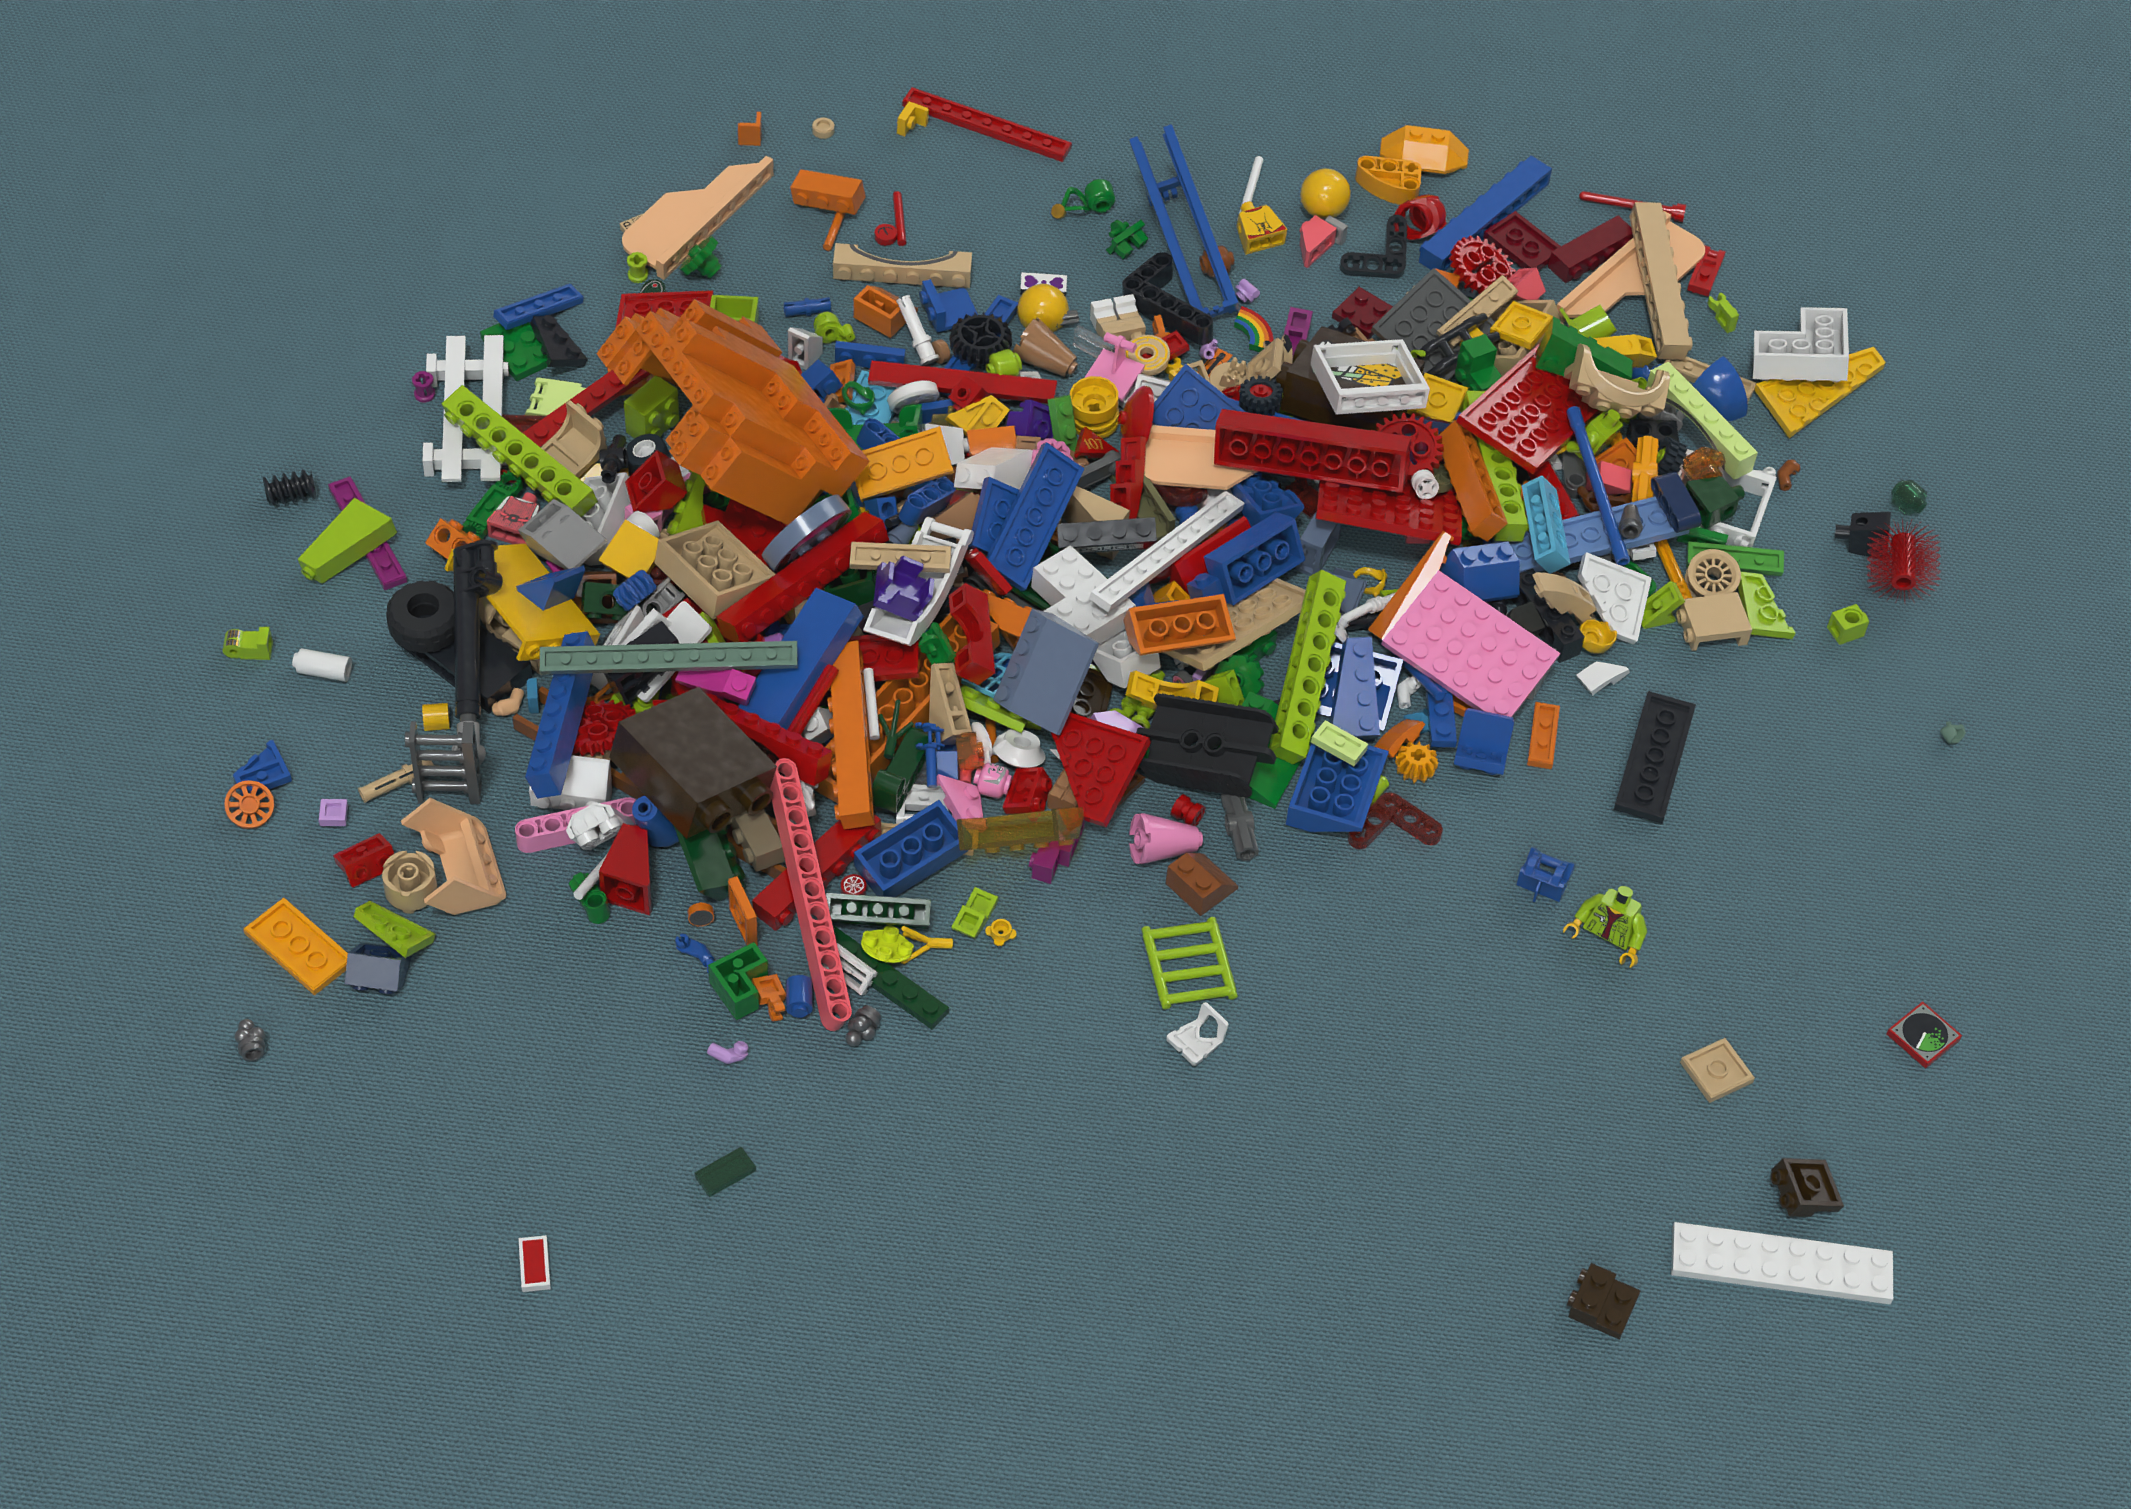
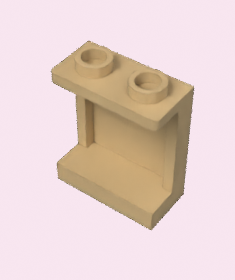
M1738 592L1684 599L1685 602L1677 610V621L1679 624H1682L1684 640L1686 643H1689L1691 651H1696L1700 642L1735 638L1738 646L1748 645L1752 628Z

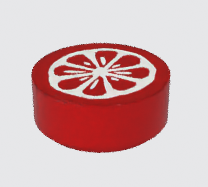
M851 874L842 879L841 894H866L867 884L860 875Z

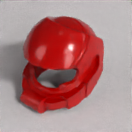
M1426 194L1408 200L1399 205L1394 214L1405 218V214L1409 209V216L1413 225L1422 230L1411 229L1407 225V239L1409 240L1432 235L1446 225V208L1436 195ZM1394 223L1393 226L1395 227V232L1399 231L1398 223Z

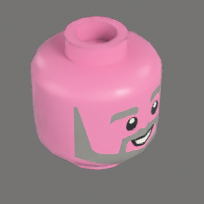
M986 763L982 770H976L973 783L978 784L979 794L1000 799L1003 794L1007 795L1012 776L1009 775V770L1006 767Z

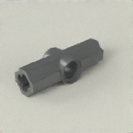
M1221 793V800L1225 811L1226 833L1232 838L1236 858L1242 861H1249L1258 856L1259 852L1254 835L1255 825L1252 811H1248L1245 797Z

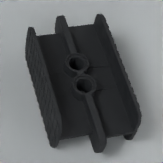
M1158 693L1154 696L1157 708L1150 729L1139 727L1136 731L1137 734L1149 737L1151 741L1148 759L1143 758L1141 760L1140 768L1149 779L1165 785H1175L1177 787L1248 798L1252 795L1249 784L1256 762L1275 764L1277 758L1273 750L1267 747L1271 735L1277 734L1279 728L1268 712L1254 707H1243L1241 705L1237 706Z

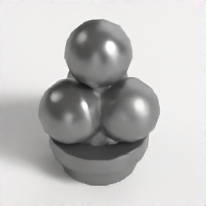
M869 1005L859 1008L855 1013L856 1018H852L848 1022L849 1032L846 1034L845 1040L850 1046H858L862 1039L871 1040L875 1036V1029L880 1024L881 1015Z
M250 1019L240 1021L238 1030L235 1033V1040L239 1043L237 1048L243 1059L255 1061L264 1055L265 1032L263 1029L255 1027Z

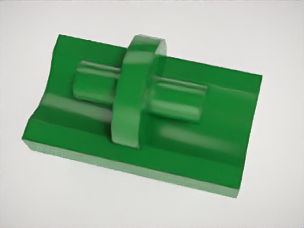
M1119 220L1112 222L1110 225L1111 231L1109 232V236L1113 238L1111 241L1112 245L1106 251L1110 255L1116 252L1122 259H1125L1134 250L1128 242L1132 241L1137 248L1144 246L1149 239L1142 230L1145 223L1140 220L1129 227L1126 221L1124 223Z
M933 622L929 630L920 637L918 645L920 651L926 654L931 665L938 663H954L955 665L954 658L956 657V652L953 651L949 639L943 633L940 625Z

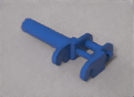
M922 722L915 723V728L928 732V743L924 745L923 743L916 744V749L925 750L927 787L934 788L937 787L936 749L940 751L941 748L945 747L944 744H941V733L944 732V729L939 726L936 727V724H922ZM932 733H935L936 743L932 742Z

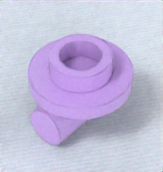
M1242 279L1239 285L1235 287L1237 290L1236 296L1244 303L1247 300L1252 303L1253 299L1257 298L1260 294V291L1246 279Z

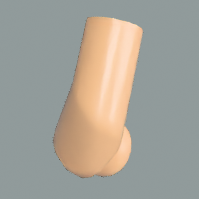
M514 688L510 698L494 703L492 706L494 715L508 716L517 713L524 697V691Z

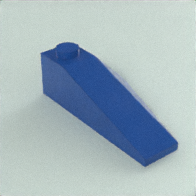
M1259 471L1230 488L1233 496L1245 503L1242 513L1248 519L1251 527L1275 512L1296 518L1304 510V504L1294 492L1289 489L1286 491L1280 489L1276 481L1272 480L1269 482L1265 480Z

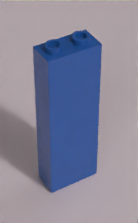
M815 588L781 640L797 641L798 668L763 669L756 679V685L747 706L740 704L738 707L749 713H755L766 721L777 723L787 730L824 668L828 664H834L864 616L858 606L853 602Z

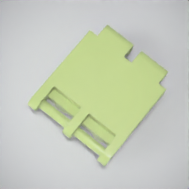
M536 378V388L530 396L531 404L529 409L526 410L525 416L529 419L541 420L586 388H583L581 383ZM538 403L537 409L534 410L535 404Z

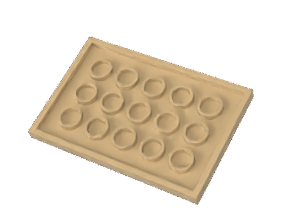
M1276 578L1237 604L1230 605L1227 603L1236 637L1235 641L1162 653L1202 671L1209 670L1218 662L1231 657L1241 648L1251 645L1256 639L1269 634L1271 630L1289 622L1292 617L1299 614L1306 590Z

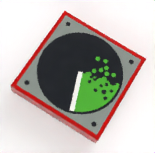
M1921 1002L1887 1031V1035L1925 1069L1957 1044L1962 1037L1958 1031L1924 1002Z

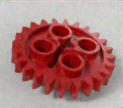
M1471 235L1468 238L1463 237L1450 251L1452 255L1449 259L1453 261L1450 266L1456 269L1453 274L1459 275L1458 281H1464L1466 283L1464 288L1470 287L1472 292L1476 290L1480 294L1502 275L1508 279L1516 272L1515 269L1511 268L1513 262L1506 260L1508 255L1501 254L1502 248L1496 249L1495 243L1488 244L1486 238L1481 241L1479 236L1475 239Z
M1402 413L1401 419H1398L1393 414L1392 421L1385 417L1384 425L1376 424L1377 432L1397 435L1413 434V436H1410L1409 469L1405 486H1407L1408 480H1411L1417 471L1429 470L1434 475L1433 468L1439 469V461L1443 460V453L1441 452H1444V444H1441L1442 436H1438V428L1432 429L1431 421L1424 424L1423 416L1419 420H1415L1414 413L1410 418H1406V414ZM1418 451L1426 452L1425 454H1417Z
M604 699L598 704L591 701L590 705H585L572 754L580 751L581 756H584L587 752L594 756L596 752L604 755L605 750L611 751L619 721L635 715V709H631L629 704L624 706L623 701L615 704L614 700L605 703Z

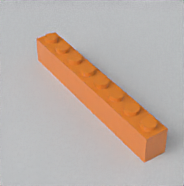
M851 641L847 642L833 664L839 670V673L828 689L832 697H828V708L830 712H833V718L829 719L831 734L834 733V740H830L832 755H835L836 761H832V771L834 777L837 776V783H833L835 798H838V804L834 805L836 820H841L844 829L875 825L863 654L859 642Z

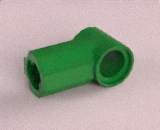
M580 872L573 876L572 880L568 883L573 894L587 878L588 873ZM594 884L588 893L578 901L585 910L588 920L594 924H601L609 919L610 909L605 893L600 891L597 885Z

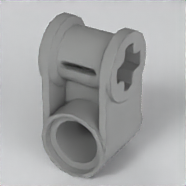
M669 577L663 580L656 587L655 591L639 606L644 617L648 615L646 612L648 604H653L659 613L664 614L685 596L683 592L680 593L670 583L671 579Z

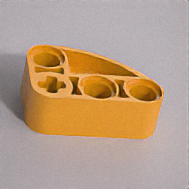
M1362 156L1357 161L1355 180L1374 196L1401 205L1419 196L1422 168L1418 162L1412 160Z

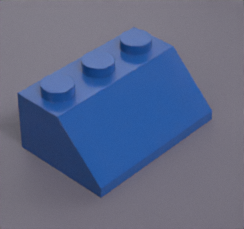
M1509 542L1455 548L1448 554L1446 564H1441L1440 569L1442 573L1485 602L1517 598L1519 596L1520 560Z

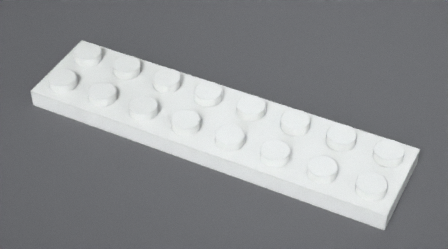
M1674 1222L1672 1228L1671 1275L1890 1305L1893 1301V1251Z

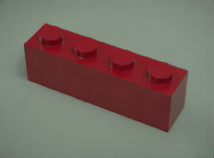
M1617 215L1551 251L1548 268L1564 283L1578 279L1582 274L1589 270H1594L1600 264L1606 262L1633 238L1632 228Z

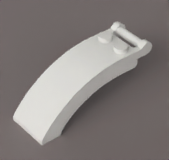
M926 517L921 530L916 532L911 545L951 546L950 573H919L918 576L926 579V581L929 577L934 579V590L932 599L924 607L923 614L916 621L908 620L875 607L871 609L863 631L904 645H913L927 630L942 607L957 576L968 545L972 542L974 531L954 528L935 522L934 518ZM934 531L960 540L958 544L929 535Z

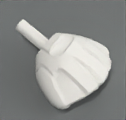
M973 722L971 725L973 734L969 736L970 745L975 754L984 758L985 764L991 763L992 743L989 734L983 724Z

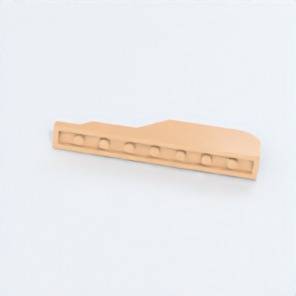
M765 156L759 163L728 166L705 189L665 193L624 232L622 236L624 250L629 255L634 252H641L643 255H646L647 265L656 269L657 276L665 280L682 264L693 246L699 245L703 240L711 236L774 176L773 159Z
M1663 211L1666 213V228L1670 231L1669 243L1670 247H1673L1674 250L1673 262L1677 266V281H1679L1702 260L1705 254V246L1698 237L1670 222L1671 214ZM1634 238L1557 303V309L1563 323L1566 319L1559 310L1560 308L1564 309L1569 318H1577L1598 305H1601L1604 311L1607 312L1624 296L1645 295Z
M1151 426L1145 450L1144 475L1153 484L1228 490L1258 471L1215 465V430Z

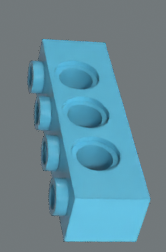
M1542 475L1523 484L1522 491L1535 561L1551 574L1570 565V558L1557 489Z

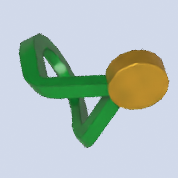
M1069 187L1062 203L1055 204L1051 209V214L1054 218H1064L1066 211H1090L1091 209L1087 205L1085 195L1079 189ZM1076 194L1082 200L1085 207H1066L1070 195Z

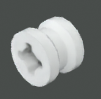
M1423 469L1417 471L1412 476L1411 485L1418 497L1430 499L1437 494L1439 484L1432 472Z

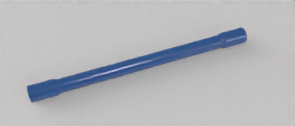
M1573 406L1567 409L1566 414L1571 429L1574 431L1611 543L1615 562L1620 566H1624L1630 562L1625 543L1622 540L1585 429L1581 410L1578 406Z

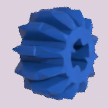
M639 570L616 588L613 596L625 611L631 610L655 591L656 584L649 574L644 570Z

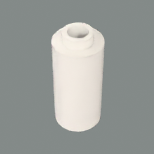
M301 648L298 653L294 654L292 665L296 668V672L300 674L347 682L352 670V658Z

